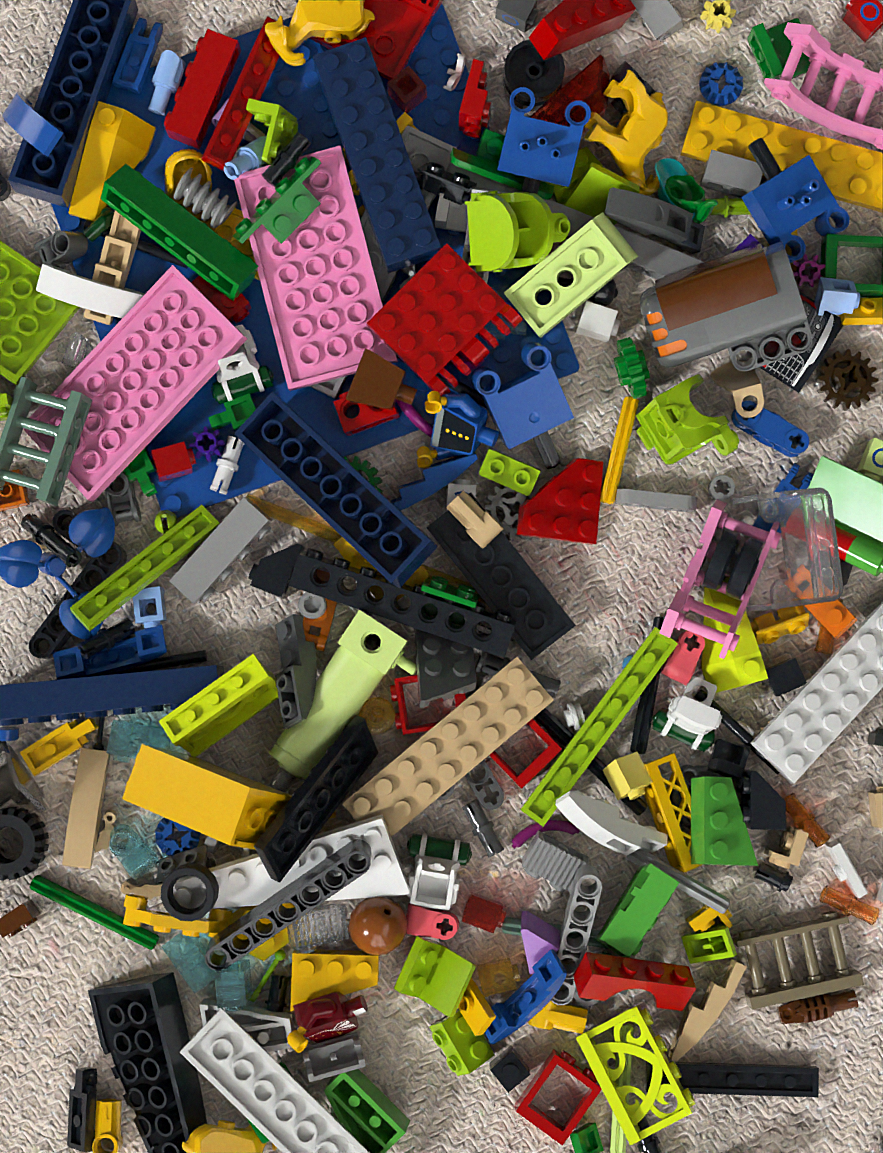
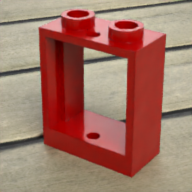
M417 675L395 678V685H390L392 702L398 701L399 712L394 713L396 729H402L403 735L429 731L438 722L409 726L403 685L417 683ZM459 693L454 696L456 707L466 700L465 693Z
M533 718L526 724L548 746L519 774L495 751L489 755L521 789L562 750Z
M553 1049L514 1106L518 1114L563 1146L602 1089L591 1069L585 1067L582 1070L574 1064L577 1060L564 1050L559 1053ZM556 1065H559L589 1087V1090L563 1126L530 1103Z

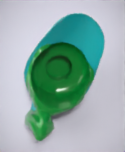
M666 158L655 163V171L660 183L657 192L659 200L692 213V220L697 224L704 222L712 213L714 206L718 205V201L715 199L705 200L704 189L696 183L695 178L689 175L683 165L677 160Z

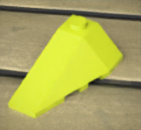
M726 576L724 582L728 583L730 577ZM704 586V604L736 616L742 602L741 600L739 601ZM746 610L736 632L737 635H740L734 652L728 650L725 659L719 657L723 644L704 637L705 646L702 651L701 669L704 680L717 686L716 693L768 679L762 655ZM704 616V625L728 634L731 626Z

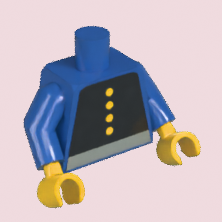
M437 391L429 392L427 395L428 401L425 402V410L430 414H435L430 444L434 449L430 451L426 446L418 448V467H430L433 458L441 460L456 456L473 455L481 443L494 447L499 431L486 427L488 412L485 408L479 406L466 393L457 394L451 391L450 394H444L441 397Z

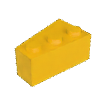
M295 949L292 953L290 1012L294 1011L293 1005L329 993L340 992L346 995L378 985L380 955L376 956L360 950Z

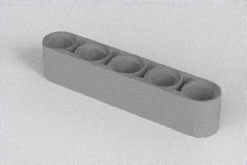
M583 865L577 869L561 925L560 948L556 954L560 961L565 958H571L574 962L569 965L562 964L567 972L563 982L567 988L558 991L551 999L557 1005H566L574 997L576 985L573 974L585 955L599 903L602 882L599 871L592 865ZM586 878L595 880V883L590 886L581 884ZM578 905H586L588 907L585 912L574 910ZM573 931L581 933V936L576 939L569 938L567 935Z

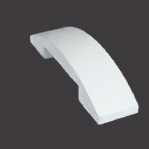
M45 263L42 264L36 291L55 299L118 318H123L145 295V293L128 288L121 289L70 273L71 271Z

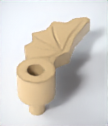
M112 809L107 810L104 814L105 828L100 831L95 853L101 849H107L109 844L115 841L114 836L117 832L113 823L117 818V813Z
M126 880L121 883L120 890L123 894L133 892L135 895L148 897V900H151L153 897L161 895L162 884L145 883L142 886H136L131 881Z

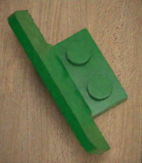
M484 129L475 156L452 148L450 159L455 166L522 190L524 176L497 170L505 138L504 135ZM541 181L538 195L542 199L550 200L554 192V186Z

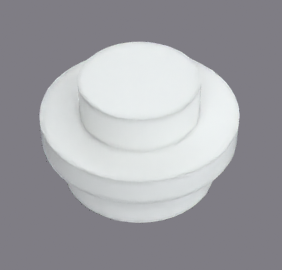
M568 703L567 710L563 711L567 726H573L575 731L579 730L585 721L582 708L579 703L574 705Z

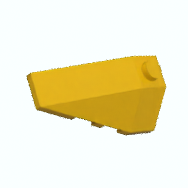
M98 101L89 127L68 211L69 215L93 222L100 216L101 211L109 206L101 200L105 181L123 165L127 164L135 169L139 162L145 159L156 132L154 126L123 108Z

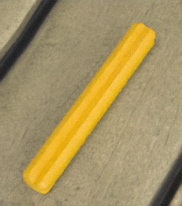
M626 396L623 400L603 482L600 501L606 504H613L615 502L639 403L637 398L633 399L631 396Z

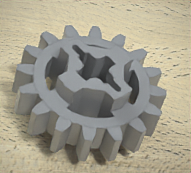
M495 486L494 491L496 495L487 496V499L492 504L484 506V509L491 512V515L504 528L502 530L504 535L506 533L509 534L510 541H513L517 534V528L513 529L511 527L514 523L518 522V514L516 513L514 517L510 516V510L507 507H513L515 504L520 507L526 498L531 499L538 490H533L530 496H526L506 486L502 490ZM517 492L516 497L510 499L502 498L507 493ZM496 508L503 513L504 520L502 523L497 518ZM519 535L522 540L525 539V536Z

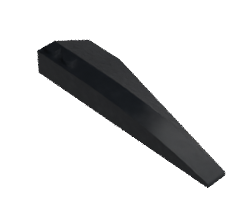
M174 972L148 975L88 990L101 1047L105 1055L111 1053L115 1064L111 1070L115 1079L120 1078L126 1091L123 1097L127 1106L130 1105L134 1109L137 1116L134 1122L147 1152L186 1153L182 1148V1142H186L196 1128L207 1124L197 1069L180 1053L181 1049L190 1041Z

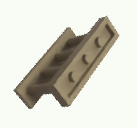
M829 911L822 913V918L761 932H756L755 929L738 932L739 936L732 938L737 947L745 946L754 986L751 989L752 992L745 994L747 1005L753 1010L864 985L862 974L848 967L839 925L849 923L848 916L839 914L838 911ZM828 928L837 967L834 970L835 974L827 976L820 972L811 931ZM795 934H800L809 972L807 980L796 982V979L792 977L783 938ZM768 940L773 942L781 976L780 986L773 988L765 985L756 943Z

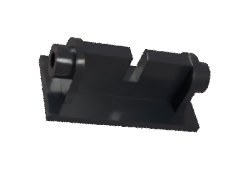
M435 162L426 163L417 169V171L421 172L417 177L420 189L438 196L442 187H445L446 190L443 198L458 205L465 204V201H470L471 194L467 192L477 186V183L470 181L469 176L458 172L452 174L445 171L444 166Z

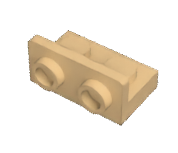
M789 827L788 832L784 831L780 839L779 847L783 848L782 852L778 853L765 848L763 854L770 857L769 862L787 869L790 868L791 864L799 867L809 833Z

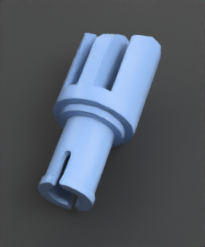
M165 50L160 56L152 78L155 90L148 106L149 111L165 116V110L171 93L177 91L186 66L184 60L171 50Z
M267 136L259 137L240 148L237 152V157L225 163L224 172L228 178L236 179L247 171L267 165L262 160Z

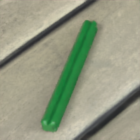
M36 875L30 883L29 888L149 950H153L159 941L157 934L141 926L135 927L123 924V917L40 875Z

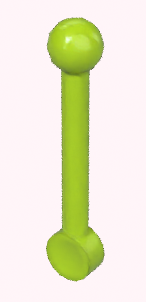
M284 950L275 952L274 961L249 998L253 1003L278 963L285 959L286 953Z

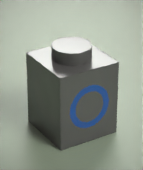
M500 0L496 7L495 18L525 32L528 24L533 26L540 11L536 9L538 0Z

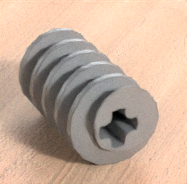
M190 168L177 184L174 199L179 201L184 198L183 206L185 208L193 205L192 213L197 215L202 212V221L212 218L210 226L216 228L226 221L235 209L237 202L228 206L229 195L219 199L220 189L217 188L210 192L211 182L208 181L201 185L202 175L199 174L192 178L193 168Z

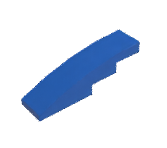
M476 453L434 463L428 468H420L423 479L397 486L400 497L390 501L401 511L433 495L455 480L478 460Z

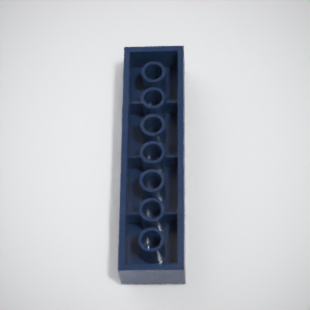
M73 0L34 106L44 118L63 132V135L48 157L23 138L8 178L16 193L68 208L73 195L89 127L98 101L106 103L112 86V80L138 13L136 0Z
M365 37L313 55L314 66L388 274L431 259L441 249V245L367 38Z
M273 392L234 433L396 587L401 588L438 547L437 544Z
M211 665L0 685V726L24 724L25 718H28V723L52 722L51 716H56V721L80 719L79 713H85V718L108 716L107 711L113 710V715L136 714L135 708H142V713L164 711L163 706L170 705V710H175L224 675V666Z

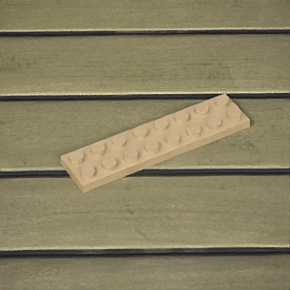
M516 657L342 804L357 822L383 814L388 831L392 837L554 700L522 661Z

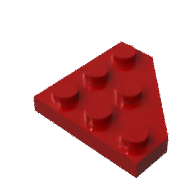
M576 458L567 464L563 471L551 478L539 489V492L519 507L517 535L589 545L597 544L603 461Z

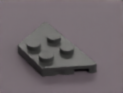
M414 628L419 708L429 706V701L442 698L444 701L453 698L456 694H464L475 690L476 672L473 647Z

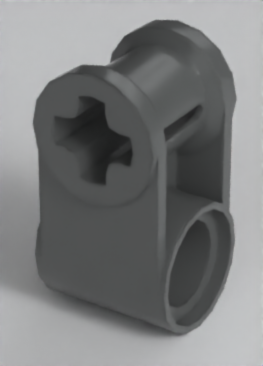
M59 230L46 239L37 242L34 248L39 252L43 263L64 269L69 263L86 253L88 240L82 232Z
M122 472L117 478L122 477L124 479V489L120 492H115L112 488L113 482L105 489L107 507L113 515L115 527L121 522L141 521L140 507L135 495L133 482L131 483L126 474Z

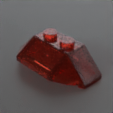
M599 55L536 110L530 118L569 127L564 117V111L574 101L585 102L590 107L591 112H595L603 117L608 106V97L603 93L610 83V73L604 57ZM579 105L573 106L570 110V118L574 122H581L585 117V110ZM585 126L582 135L588 130Z

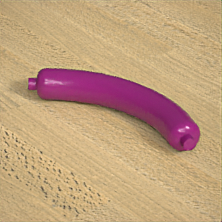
M396 400L410 421L423 433L432 438L433 426L412 405Z
M550 819L544 827L536 822L522 829L512 839V847L514 849L521 847L529 838L536 835L538 830L541 832L562 831L571 835L579 834L580 830L572 822Z

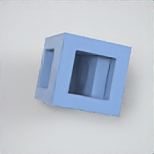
M820 277L814 300L817 315L823 316L824 311L835 315L843 313L852 314L853 309H857L860 302V292H857L854 281Z
M163 587L144 588L133 597L135 623L143 624L144 629L161 625L160 622L167 621L164 599L165 591ZM150 604H155L156 611L153 614L147 612V607Z

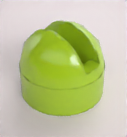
M168 510L160 511L155 517L154 524L156 529L160 533L165 534L177 524L175 513ZM167 517L168 528H164L162 518Z

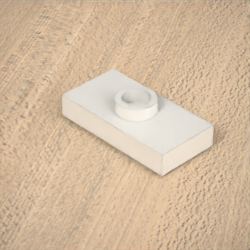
M836 841L825 845L835 863V866L832 867L835 875L840 882L845 881L852 896L861 898L868 894L843 845Z

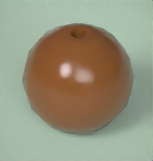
M370 897L355 906L350 915L348 930L351 939L362 951L376 956L386 955L399 947L404 940L407 932V919L403 909L391 898Z

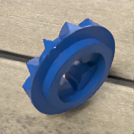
M715 62L708 68L706 67L700 77L699 88L701 94L711 104L717 106L729 105L739 98L743 90V76L740 75L737 67L729 65L728 62ZM725 75V82L729 85H725L721 92L718 93L719 85L714 80L719 81L720 77Z
M165 817L160 820L155 830L156 844L162 853L168 856L197 848L201 836L200 832ZM173 823L178 831H189V833L181 837L182 847H180L176 839L167 840V837L174 833Z

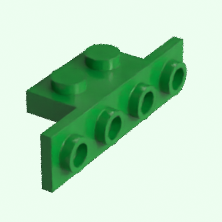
M310 156L299 161L294 168L296 172L289 179L287 177L282 179L275 187L276 192L269 199L264 198L255 207L257 212L250 219L245 218L236 226L235 230L237 232L233 237L243 244L262 224L282 244L321 204L302 184L321 164L320 160Z

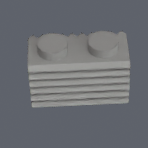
M539 830L522 858V867L525 868L524 870L528 875L536 879L540 877L547 879L553 888L561 892L565 890L570 892L577 869L583 865H589L588 856Z

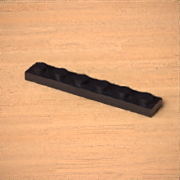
M647 1061L645 1080L646 1092H648V1089L650 1087L653 1065ZM675 1062L682 1075L679 1081L683 1089L688 1088L692 1094L816 1098L819 1095V1068L817 1066ZM664 1071L661 1085L670 1084Z

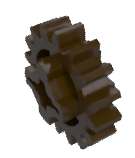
M847 349L843 356L839 351H836L833 354V359L828 356L824 360L826 366H820L817 370L823 374V376L815 379V382L822 383V387L817 392H825L827 396L823 401L828 402L830 399L834 401L832 406L834 409L842 404L844 411L850 409L851 404L854 409H858L861 407V402L866 404L870 401L867 394L873 395L876 392V389L871 385L879 381V378L872 377V373L877 369L876 367H868L867 364L870 362V358L864 361L860 359V351L854 356H851L850 349ZM848 363L845 368H834L837 364ZM849 373L848 381L850 384L845 387V378L843 377ZM830 382L833 384V387H834V389H835V392H834V390L832 389V387H831V385H830ZM851 391L860 393L858 396L846 398V395Z

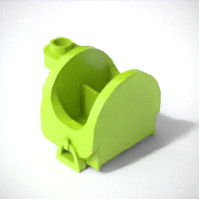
M498 190L471 193V201H465L468 211L471 259L469 266L475 265L476 272H503L502 269L538 264L548 256L553 243L564 241L570 232V222L566 215L563 213H552L548 204L539 195L534 193H498Z
M700 374L694 375L654 397L640 413L635 415L641 424V427L636 432L646 449L651 450L655 447L659 456L667 465L674 464L710 441H712L717 451L723 456L729 455L738 448V435L728 426L729 420L726 415L719 417L705 416L699 413L690 401L689 393L704 382Z

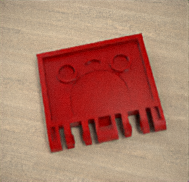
M365 0L364 8L374 14L375 20L370 21L367 29L352 40L341 39L340 43H329L325 41V38L310 37V39L329 49H333L366 37L379 75L396 84L443 0H427L425 4V0Z
M446 243L367 322V326L432 391H437L443 397L444 394H450L451 391L436 377L437 374L453 388L459 385L457 379L444 369L450 361L462 374L468 376L472 372L456 356L459 352L475 367L490 354L489 350L475 337L477 334L492 348L495 349L499 345L497 339L484 329L489 322L500 333L506 336L511 333L510 328L496 316L497 314L513 328H516L523 319Z

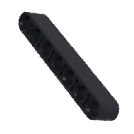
M361 839L349 842L213 936L209 941L205 954L206 965L215 971H222L365 874L371 865L370 845ZM354 854H361L365 858L363 860L357 861L354 860L351 856ZM337 870L341 875L334 877L328 874V872ZM313 886L318 891L308 892L305 887ZM290 902L295 907L286 908L282 903ZM266 918L269 919L271 923L264 924L261 923L259 919ZM243 934L246 935L248 939L242 940L239 939L236 935ZM221 950L225 954L217 955L216 953H214V951Z

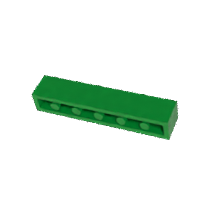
M125 164L105 181L101 195L102 201L229 299L234 301L253 282L259 266L250 257L237 250L228 240L219 236L206 223L197 219L184 206L175 202L162 189L144 178L140 172Z

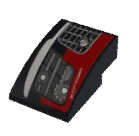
M800 291V297L813 338L811 347L803 353L759 367L798 393L843 327L841 318L835 314L824 311L823 316L817 315L815 301ZM801 331L796 332L792 335L791 341L796 344L801 343L805 340L806 334ZM769 341L764 345L763 349L766 352L772 353L778 349L779 343Z

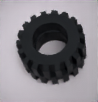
M17 807L0 809V831L4 827H12L21 834L24 842L23 851L19 858L9 860L0 854L1 881L6 879L14 880L35 871L39 867L38 864L43 862L46 857L44 852L48 851L49 844H46V839L49 838L48 832L44 833L43 828L45 824L43 821L39 822L37 820L39 816L35 813L30 814L28 809H19Z

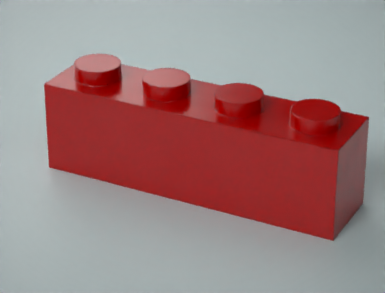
M208 28L205 36H201L197 42L196 57L194 61L189 62L185 72V77H187L183 87H178L175 94L176 104L174 109L167 113L164 121L165 130L169 138L199 150L241 53L238 40Z

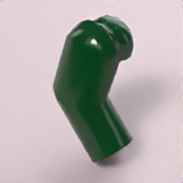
M111 207L104 208L100 216L83 231L90 241L94 242L103 232L111 228L115 210Z

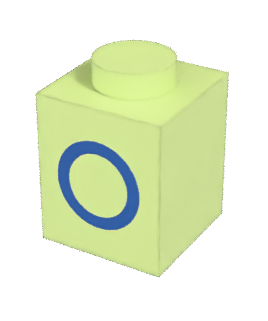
M874 437L867 442L857 471L880 482H883V441Z

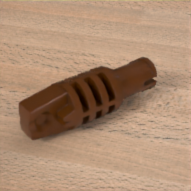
M853 989L833 995L825 993L780 1005L777 1007V1013L781 1024H805L831 1018L834 1016V1012L858 1008V1000L848 1001V999L857 997Z

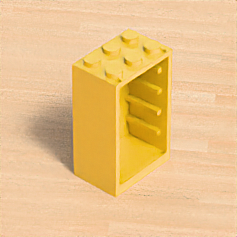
M142 744L136 756L130 778L126 783L122 799L227 845L256 850L254 845L259 836L266 831L275 819L276 814L284 808L292 796L197 757Z

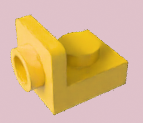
M707 905L702 906L685 919L695 932L699 929L703 932L715 923L714 918L716 917L728 929L733 926L729 921L732 915L728 909L724 914H721Z

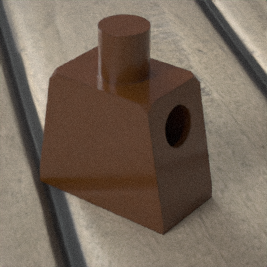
M365 348L346 400L352 403L393 410L396 400L412 405L418 389L403 384L406 376L404 370Z

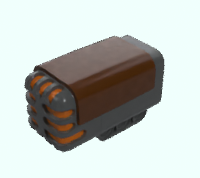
M782 241L764 248L760 243L655 280V286L646 289L641 295V315H643L646 330L649 332L652 347H654L656 359L664 367H676L728 348L734 367L740 371H749L803 353L811 347L813 342L805 309ZM801 331L806 334L805 340L801 343L796 344L791 341L792 335L796 332ZM776 341L779 343L776 351L769 353L763 349L767 342ZM742 350H748L752 353L751 358L745 362L737 360V354Z

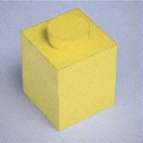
M638 752L615 759L603 769L617 800L629 797L630 800L636 799L645 794L644 788L653 782Z

